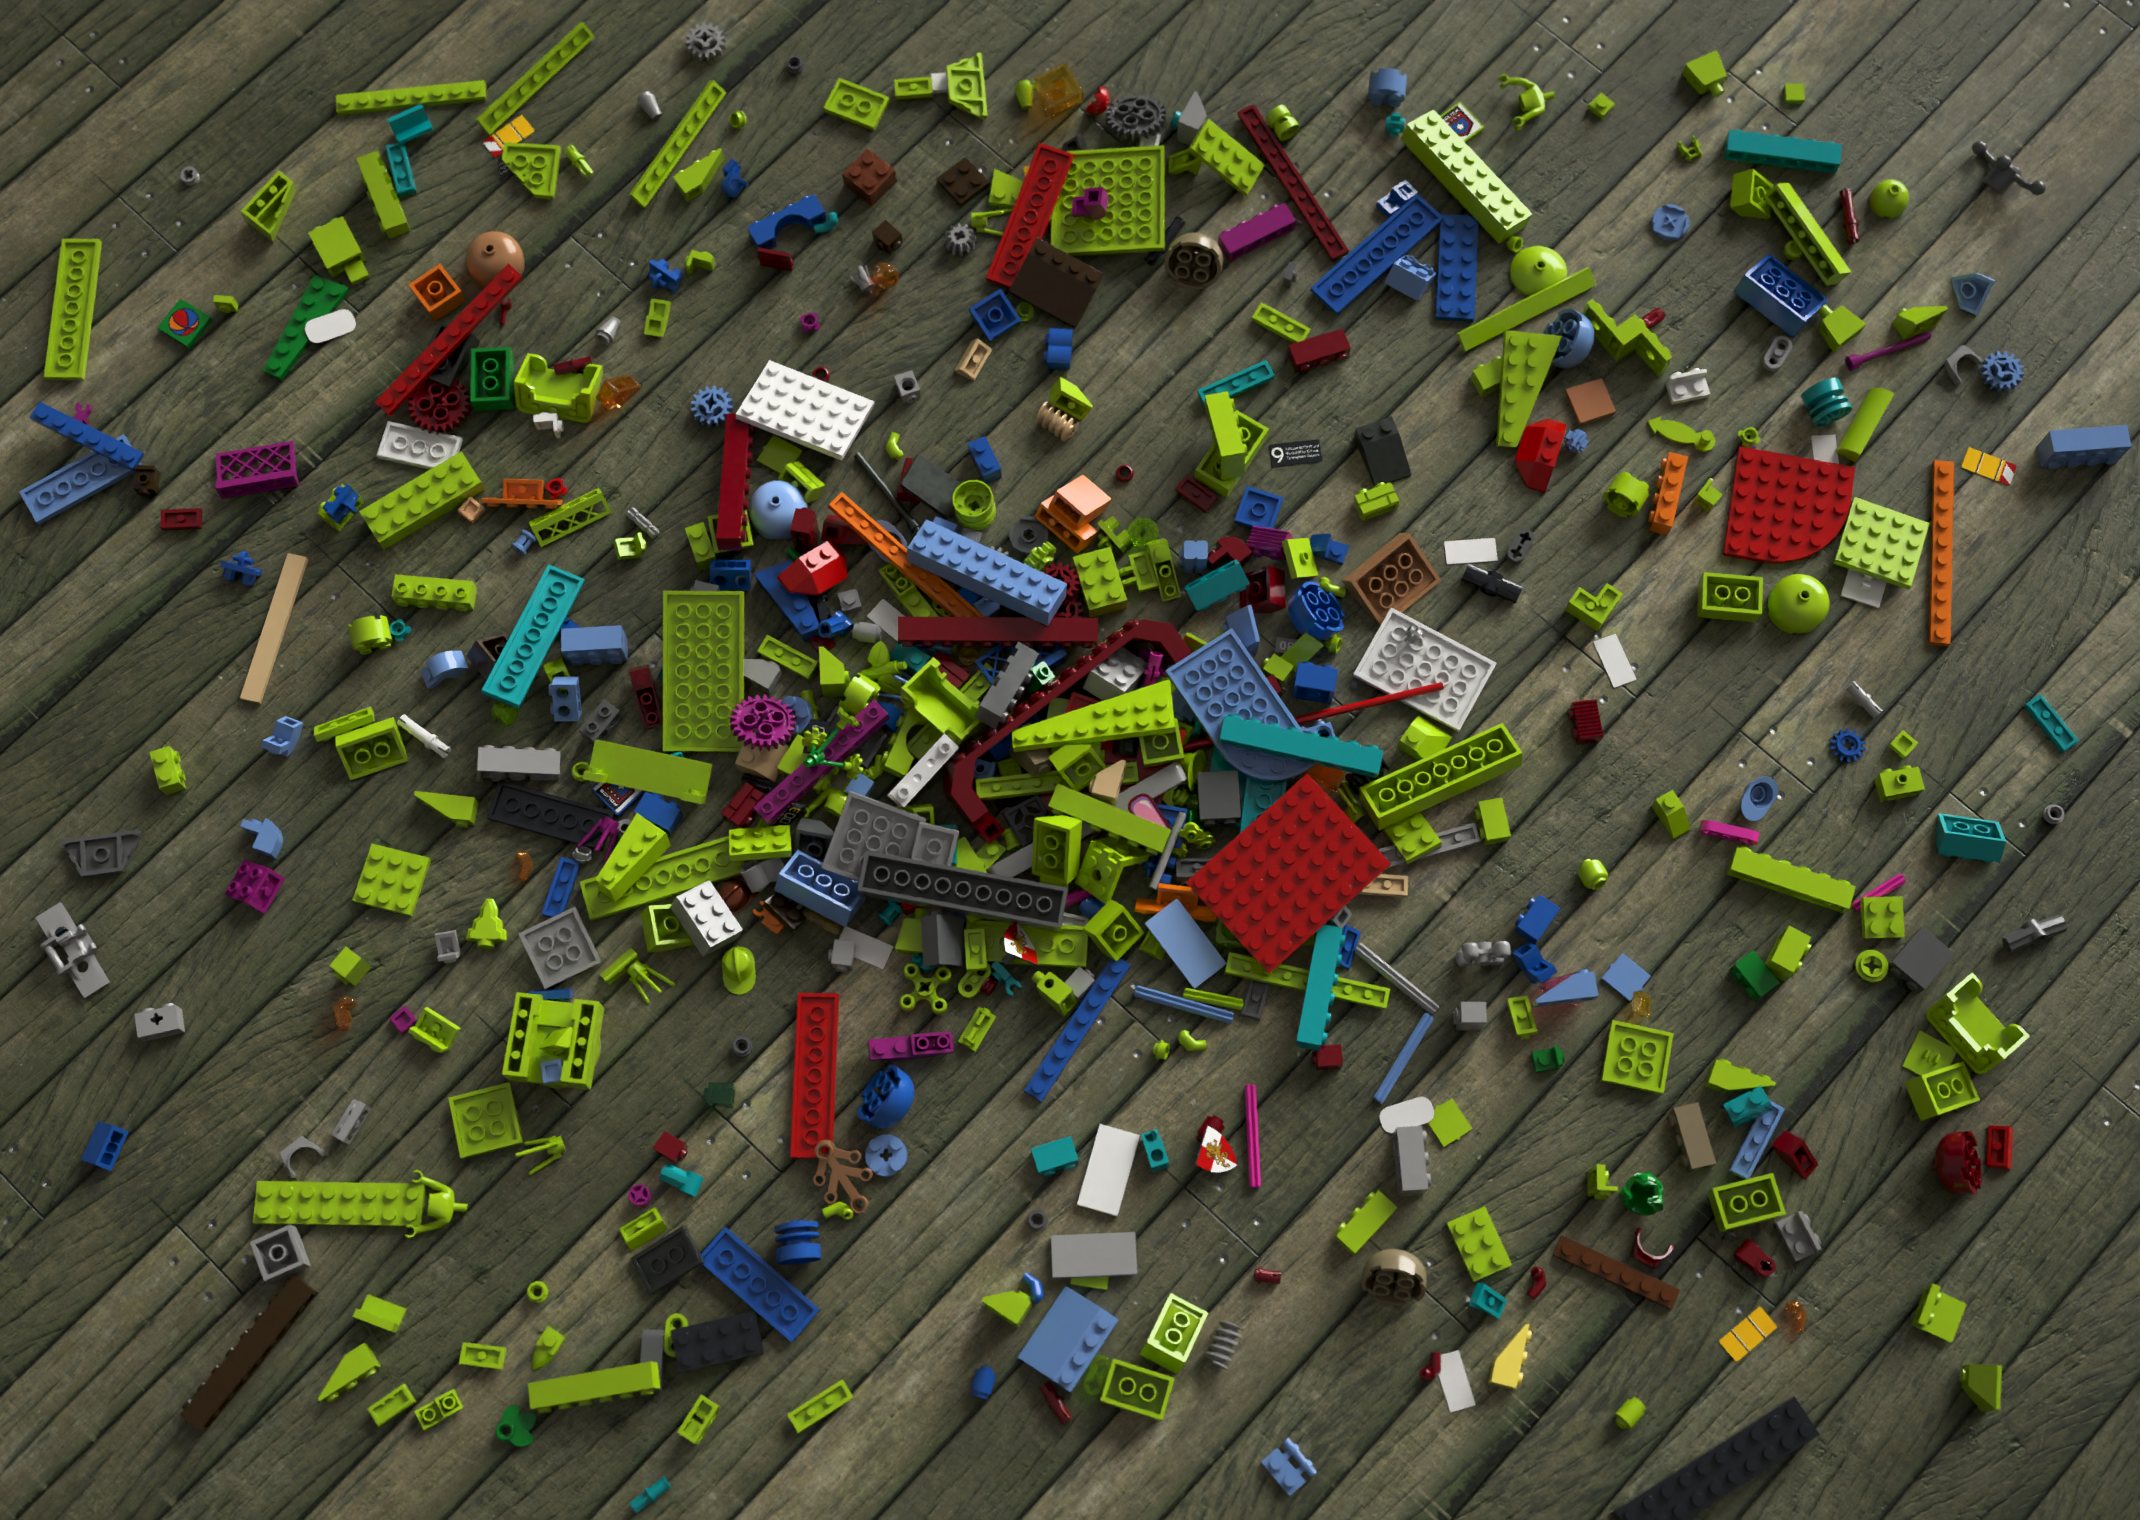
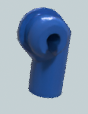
M1026 1272L1021 1281L1030 1287V1301L1037 1304L1044 1296L1042 1283Z

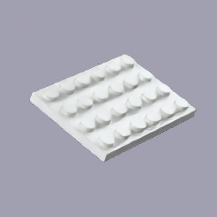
M769 360L737 411L736 419L836 459L843 460L872 411L874 401Z
M1390 608L1353 676L1387 695L1442 682L1444 690L1399 701L1459 732L1497 663L1405 614ZM1419 624V629L1423 632L1418 640L1413 644L1409 640L1405 642L1406 636L1404 634L1411 625L1414 627Z

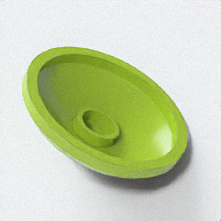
M1532 246L1523 249L1514 257L1510 266V278L1514 287L1521 294L1529 297L1567 278V268L1562 257L1554 250L1543 246Z

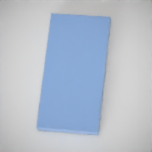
M1177 898L1144 923L1193 989L1227 964Z

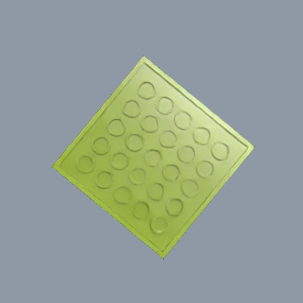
M1164 145L1065 151L1074 154L1075 158L1051 217V245L1071 256L1165 251ZM1103 187L1109 197L1105 217L1094 220L1092 216L1076 218L1072 216L1074 197L1084 196L1085 188Z

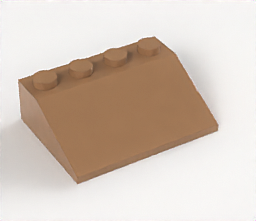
M1399 533L1341 581L1352 597L1381 626L1390 608L1402 613L1438 584L1441 579L1410 533Z

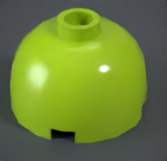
M1894 179L1884 180L1872 190L1869 205L1872 211L1879 217L1883 218L1886 216L1890 217L1889 219H1893L1905 211L1909 201V192L1900 181Z

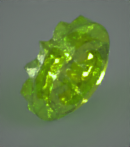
M1144 517L1133 520L1127 530L1128 534L1132 537L1131 542L1134 546L1142 548L1146 547L1145 543L1157 540L1159 534L1156 523ZM1142 526H1144L1145 532L1149 533L1145 534L1144 539H1142L1141 534H1137L1141 532Z

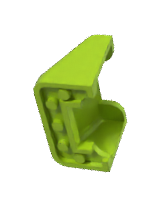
M528 353L514 381L516 406L521 412L527 414L557 413L559 419L582 423L589 422L594 412L603 376V365L588 364L585 366L583 374L570 372L556 375L554 369L547 368V362L543 357Z
M933 657L901 687L900 699L905 705L912 707L939 732L946 734L956 745H960L986 725L974 718L980 702L977 700L973 703L946 680L947 674L945 672L941 674L938 669L941 663Z
M1971 973L1929 1007L1926 1011V1017L1974 1072L1984 1074L2008 1057L2030 1036L2017 1024H2010L2004 1027L1977 997L1983 987L1980 980Z

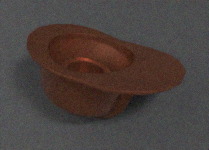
M741 875L730 878L717 891L732 914L740 912L758 895V892L752 893L748 889Z

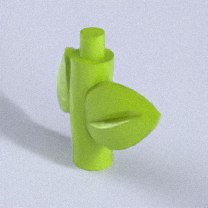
M879 641L869 653L872 667L862 670L861 674L872 681L877 680L883 692L900 694L901 682L896 680L894 675L901 674L902 670L907 669V663L905 661L899 662L898 660L889 662V651L886 645Z

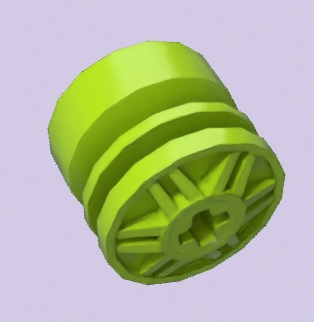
M968 480L961 483L953 493V506L958 523L962 527L980 531L993 523L996 517V506L991 488L985 482Z

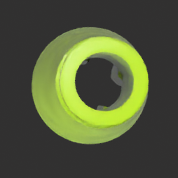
M1028 80L1019 81L1014 88L1021 109L1029 110L1032 108L1033 86Z

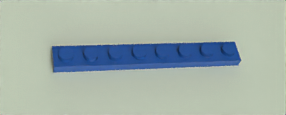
M1121 958L1117 962L1113 959L1109 960L1025 1088V1093L1039 1102H1043L1131 967L1129 963Z

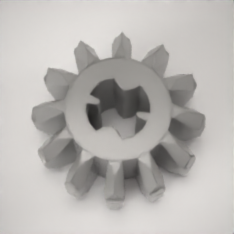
M958 223L956 228L951 225L950 231L945 232L944 244L948 251L952 250L953 255L958 252L961 257L963 252L969 254L970 249L975 248L976 236L973 235L974 230L972 228L968 229L967 224L961 227Z

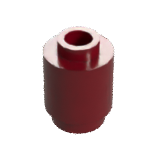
M1216 1115L1212 1117L1207 1116L1197 1130L1195 1138L1202 1143L1206 1126L1213 1128L1221 1134L1225 1128L1223 1125L1224 1121Z

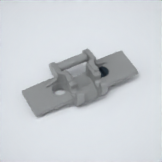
M62 902L35 917L48 938L40 944V947L46 951L54 964L58 977L69 973L84 998L89 997L110 983L96 960L95 954L98 952V948L83 924L76 927ZM61 945L69 956V963L64 966L53 946ZM81 962L88 963L87 971L79 972L78 966Z

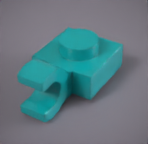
M998 961L991 965V970L993 971L991 975L999 983L1002 981L1006 985V992L1009 996L1012 997L1014 995L1010 990L1011 986H1017L1019 990L1021 989V984L1014 980L1011 974Z

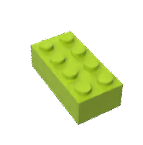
M1235 410L1234 414H1238L1239 418L1238 429H1242L1243 432L1242 444H1246L1248 456H1245L1246 471L1268 439L1269 428ZM1212 444L1195 469L1194 479L1223 497L1228 498L1241 477L1221 480V465H1218L1216 447Z

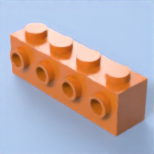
M1669 452L1666 458H1662L1660 465L1662 474L1658 476L1656 482L1658 492L1654 493L1652 500L1654 509L1650 511L1648 522H1651L1649 531L1668 535L1671 531L1688 456Z

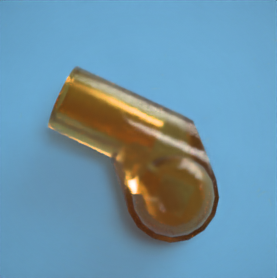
M518 851L515 854V859L518 860L521 869L517 878L527 881L533 868V862L526 851Z
M1789 1300L1786 1304V1309L1789 1312H1793L1796 1317L1794 1330L1805 1332L1807 1312L1799 1301Z

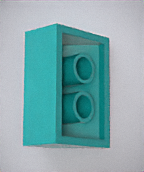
M1941 813L1937 815L1935 844L1939 854L1946 857L1958 856L1967 860L1979 859L1987 863H2000L2006 839L1999 822Z

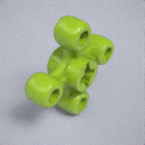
M907 964L904 967L903 973L905 978L914 982L915 989L911 994H905L900 998L899 1005L901 1009L906 1012L912 1011L918 1001L927 1000L930 1002L931 1009L935 1014H944L948 1008L947 1002L937 996L936 988L940 984H946L951 980L950 969L939 967L933 977L924 978L921 976L920 969L916 964ZM911 969L915 970L913 974H909L908 971ZM946 973L947 976L942 978L940 974ZM922 986L929 987V992L922 991ZM909 1000L911 1004L905 1005L904 1002ZM942 1004L943 1007L941 1009H937L936 1005Z

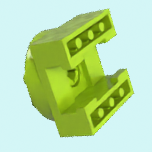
M516 992L502 1075L509 1081L535 1083L549 1088L569 1087L591 1090L594 1068L601 1052L600 1033L605 1008L598 1001L574 999V1003L542 1000V995ZM572 1027L573 1031L569 1048L555 1052L539 1049L552 1031ZM562 1059L561 1082L544 1084L541 1062Z

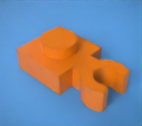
M760 901V902H759L760 905H761L762 907H764V906H763L764 902H763V901ZM765 907L762 912L753 910L756 917L764 918L761 923L777 936L785 928Z

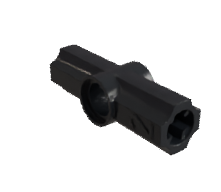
M1468 564L1461 579L1480 588L1481 592L1488 596H1499L1515 604L1523 588L1505 580L1498 572H1487Z

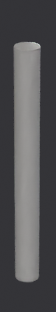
M1183 812L1178 813L1149 885L1152 889H1157L1178 838L1179 830H1181L1186 818V814Z

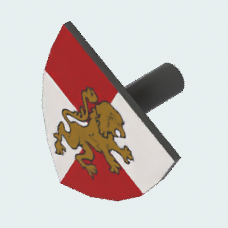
M1018 924L1010 925L1003 936L1004 952L1007 955L1002 959V962L1008 965L1015 958H1019L1038 966L1035 949L1026 933Z
M1206 1126L1201 1146L1194 1150V1155L1197 1157L1195 1165L1206 1171L1218 1173L1228 1171L1237 1166L1234 1152L1227 1140L1219 1132Z

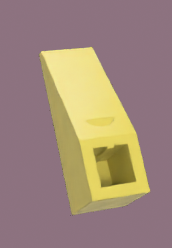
M1525 1324L1492 1362L1489 1384L1512 1390L1516 1389L1517 1385H1521L1523 1373H1520L1521 1364L1524 1365L1527 1358V1352L1524 1351L1525 1344H1529L1532 1332L1529 1330V1324Z

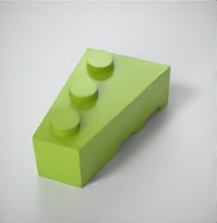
M278 170L241 210L243 219L273 243L296 193L293 181Z

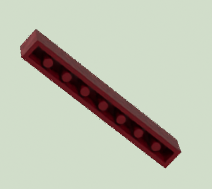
M727 414L716 534L718 550H742L743 542H746L744 526L748 524V517L745 514V510H749V499H746V495H750V483L747 482L748 479H751V467H749V464H752L753 456L750 448H754V438L751 437V433H755V426L736 419V414Z

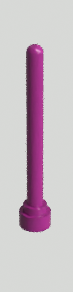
M1926 332L1861 356L1852 354L1845 358V364L1849 371L1859 369L1864 362L1929 340L1931 334Z

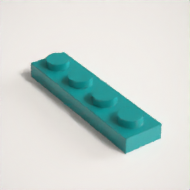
M1267 360L1198 389L1197 394L1205 407V395L1228 391L1229 397L1232 398L1275 379V375Z

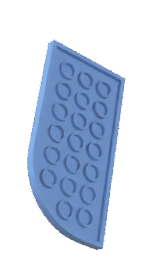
M1232 628L1165 670L1166 675L1220 754L1240 773L1253 779L1276 782L1297 777L1315 766V764L1218 743L1222 720L1228 714L1239 715L1240 719L1244 720L1249 718L1257 719L1260 723L1267 725L1268 723H1276L1280 725V728L1284 729L1294 727L1299 729V732L1304 733Z

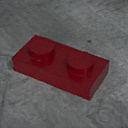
M1187 474L1175 488L1176 493L1204 513H1207L1218 499L1217 495Z
M201 508L161 510L160 528L163 531L202 529L203 511Z

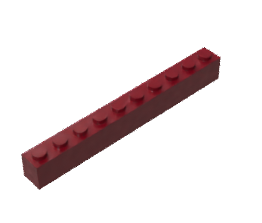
M898 617V644H902V647H914V644H922V647L927 648L934 647V645H942L945 648H951L954 645H962L964 648H972L974 645H982L983 648H992L994 645H1002L1003 648H1013L1014 645L1020 642L1029 648H1033L1034 645H1042V648H1053L1054 645H1062V648H1073V645L1081 646V648L1090 649L1098 643V618H1052L1049 625L1046 626L1029 617Z

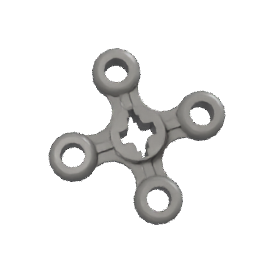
M1499 941L1494 943V947H1492L1491 942L1465 943L1462 945V950L1456 952V963L1460 967L1470 966L1472 961H1475L1476 966L1503 964L1504 958L1509 957L1511 954L1510 944L1507 941Z

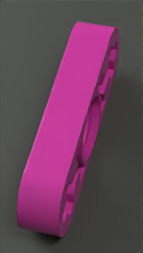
M1711 820L1701 821L1699 832L1704 835L1747 845L1758 844L1759 832Z

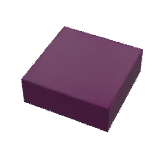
M406 1006L389 1018L402 1035L415 1026L418 1021Z

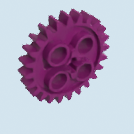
M764 694L763 699H760L756 695L754 700L748 696L747 702L742 699L741 705L736 704L735 710H732L730 730H733V736H738V742L744 740V746L751 744L752 750L758 746L760 751H762L763 747L770 751L771 746L778 749L779 744L785 746V741H790L796 727L795 715H792V709H788V704L781 705V699L777 702L774 701V696L767 699V696Z

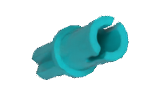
M663 1476L651 1487H646L645 1491L629 1504L633 1511L637 1513L652 1501L656 1502V1498L672 1487Z

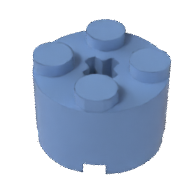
M1380 68L1377 73L1372 71L1368 87V98L1371 100V104L1380 106L1382 103H1386L1391 107H1399L1400 103L1405 100L1407 75L1404 73L1403 76L1399 70L1392 68Z

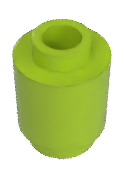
M1635 1397L1627 1399L1614 1414L1616 1424L1624 1430L1626 1428L1631 1430L1644 1415L1645 1405Z

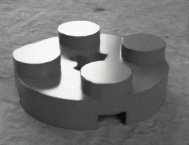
M1027 516L1021 518L1010 528L1009 539L1013 550L1028 556L1033 548L1041 547L1043 543L1048 541L1047 527L1035 517ZM1031 532L1034 538L1026 540L1023 536Z

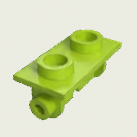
M978 1007L958 1042L976 1052L997 1016L991 1014V1011L987 1008Z

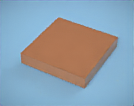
M1602 378L1566 389L1565 391L1579 426L1616 413Z

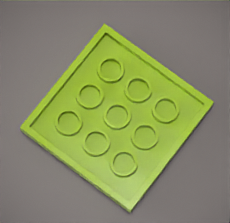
M1854 497L1833 563L1909 590L1913 583L1930 523Z

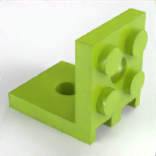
M1111 837L1093 840L1090 842L1075 884L1102 902L1107 903L1113 896L1123 867L1146 862L1150 854L1139 847L1136 848L1128 845L1127 840L1121 837L1119 840ZM1097 870L1100 871L1101 880L1097 878Z

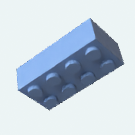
M2117 425L2052 430L2037 445L2041 468L2056 469L2060 466L2073 468L2083 464H2087V466H2094L2099 463L2115 464L2132 445L2128 426Z
M797 850L778 874L774 890L846 927L865 902L866 896L858 895L859 881L821 868L823 862Z

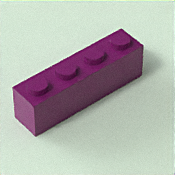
M1285 203L1275 205L1269 211L1258 213L1247 222L1242 221L1236 227L1222 231L1218 238V245L1230 262L1295 230L1296 220Z

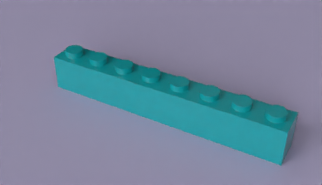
M1235 714L1225 715L1222 720L1218 743L1374 778L1379 775L1383 750H1379L1377 746L1367 745L1365 747L1351 740L1343 742L1334 736L1320 737V734L1316 732L1302 733L1294 727L1284 729L1280 728L1279 724H1262L1259 720L1253 718L1244 720Z

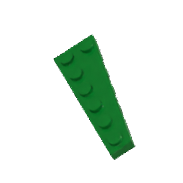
M314 274L263 369L264 374L282 381L298 357L305 351L306 345L310 341L305 332L306 323L312 319L330 314L334 308L337 309L349 293L348 287Z

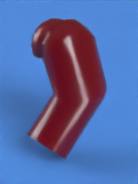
M1430 1352V1364L1420 1370L1419 1375L1425 1381L1434 1379L1441 1372V1352Z

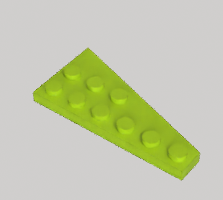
M1504 331L1496 447L1517 448L1562 336Z

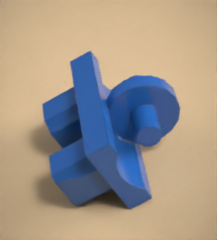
M652 259L649 262L650 268L647 274L649 279L652 280L651 286L655 289L660 286L666 287L675 293L678 290V284L682 280L683 273L679 269H674L672 272L669 271V264L664 259H660L657 262Z
M347 484L344 487L338 486L334 491V496L336 497L334 502L328 501L323 506V510L338 524L341 523L349 512L356 514L358 511L354 505L359 495Z
M242 551L240 555L233 556V560L238 561V563L221 561L220 566L224 567L223 578L236 581L239 571L243 572L240 583L253 585L256 576H261L262 570L247 566V564L253 565L254 560L249 558V553L246 551Z
M1159 854L1158 861H1157V865H1158V863H1159V860H1160L1162 854ZM1170 855L1165 868L1174 870L1176 857ZM1149 857L1148 862H1142L1141 868L1146 870L1145 877L1150 878L1152 872H1155L1157 865L1154 864V857ZM1163 874L1159 883L1170 884L1172 876Z

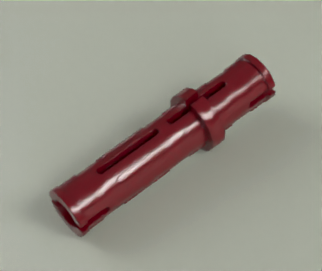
M1845 188V193L1843 189L1839 192L1844 217L1843 228L1846 230L1847 243L1854 244V239L1856 243L1860 241L1857 230L1859 224L1855 217L1852 190Z

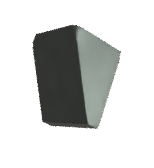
M1078 135L1063 143L1065 151L1088 150L1085 140Z
M1139 737L1114 740L1112 754L1137 757Z

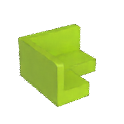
M1606 583L1597 597L1579 587L1568 602L1565 611L1598 632L1619 603L1623 593Z

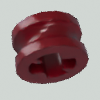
M989 976L983 982L979 991H984L988 997L995 990L999 982L997 980L993 981L992 977Z

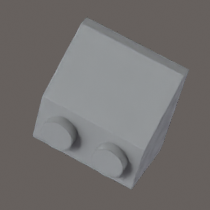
M1195 91L1178 120L1177 141L1189 146L1207 117L1199 94Z

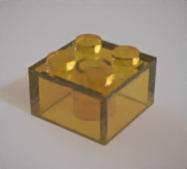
M1066 62L1033 78V91L1051 119L1084 103V90Z

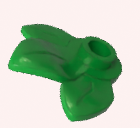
M517 1404L509 1406L503 1412L502 1422L496 1427V1437L502 1442L511 1441L517 1447L530 1445L534 1442V1438L529 1431L534 1427L537 1416L532 1413H520ZM509 1427L510 1434L505 1436L503 1430Z

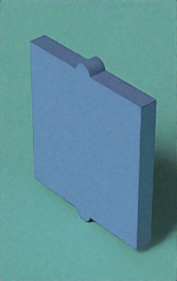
M1622 953L1614 964H1610V969L1601 979L1630 1002L1638 991L1643 990L1642 986L1651 975Z

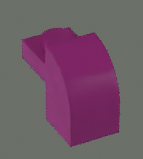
M1103 187L1085 188L1084 196L1074 197L1072 216L1074 218L1092 216L1094 220L1105 217L1108 193Z

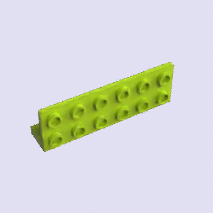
M595 740L589 771H584L582 779L599 783H610L652 793L655 792L681 798L683 801L704 804L713 764Z

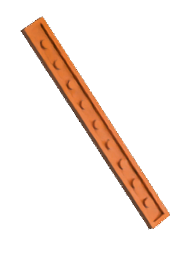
M1934 460L1932 463L1928 645L1948 647L1951 644L1954 462Z
M843 492L828 505V508L952 617H984L939 576L907 562V548Z

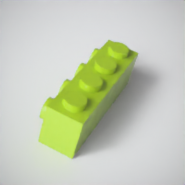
M395 574L391 597L399 606L416 605L420 608L432 606L440 610L455 608L458 611L466 612L467 610H474L477 587L473 581Z

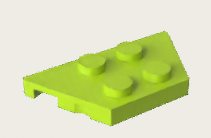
M977 53L975 57L960 60L959 63H953L946 67L948 103L980 119L986 120L988 115L982 53Z

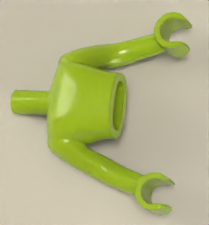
M1502 74L1498 78V82L1504 81V83L1500 84L1501 89H1505L1508 85H1519L1527 89L1518 95V100L1522 112L1528 113L1513 119L1512 124H1520L1515 126V131H1520L1523 123L1544 113L1545 101L1555 99L1554 91L1542 94L1539 87L1527 79L1509 78L1506 74Z
M851 781L846 783L842 791L829 787L802 811L806 813L804 818L808 819L809 814L825 801L824 809L839 818L848 795L845 789Z
M420 1170L412 1172L420 1175L419 1180H411L413 1183H422L439 1191L436 1194H429L427 1216L434 1217L437 1220L416 1227L407 1225L405 1228H412L414 1233L413 1235H404L406 1238H413L415 1234L433 1231L449 1224L454 1211L467 1212L468 1204L455 1203L453 1189L424 1177Z

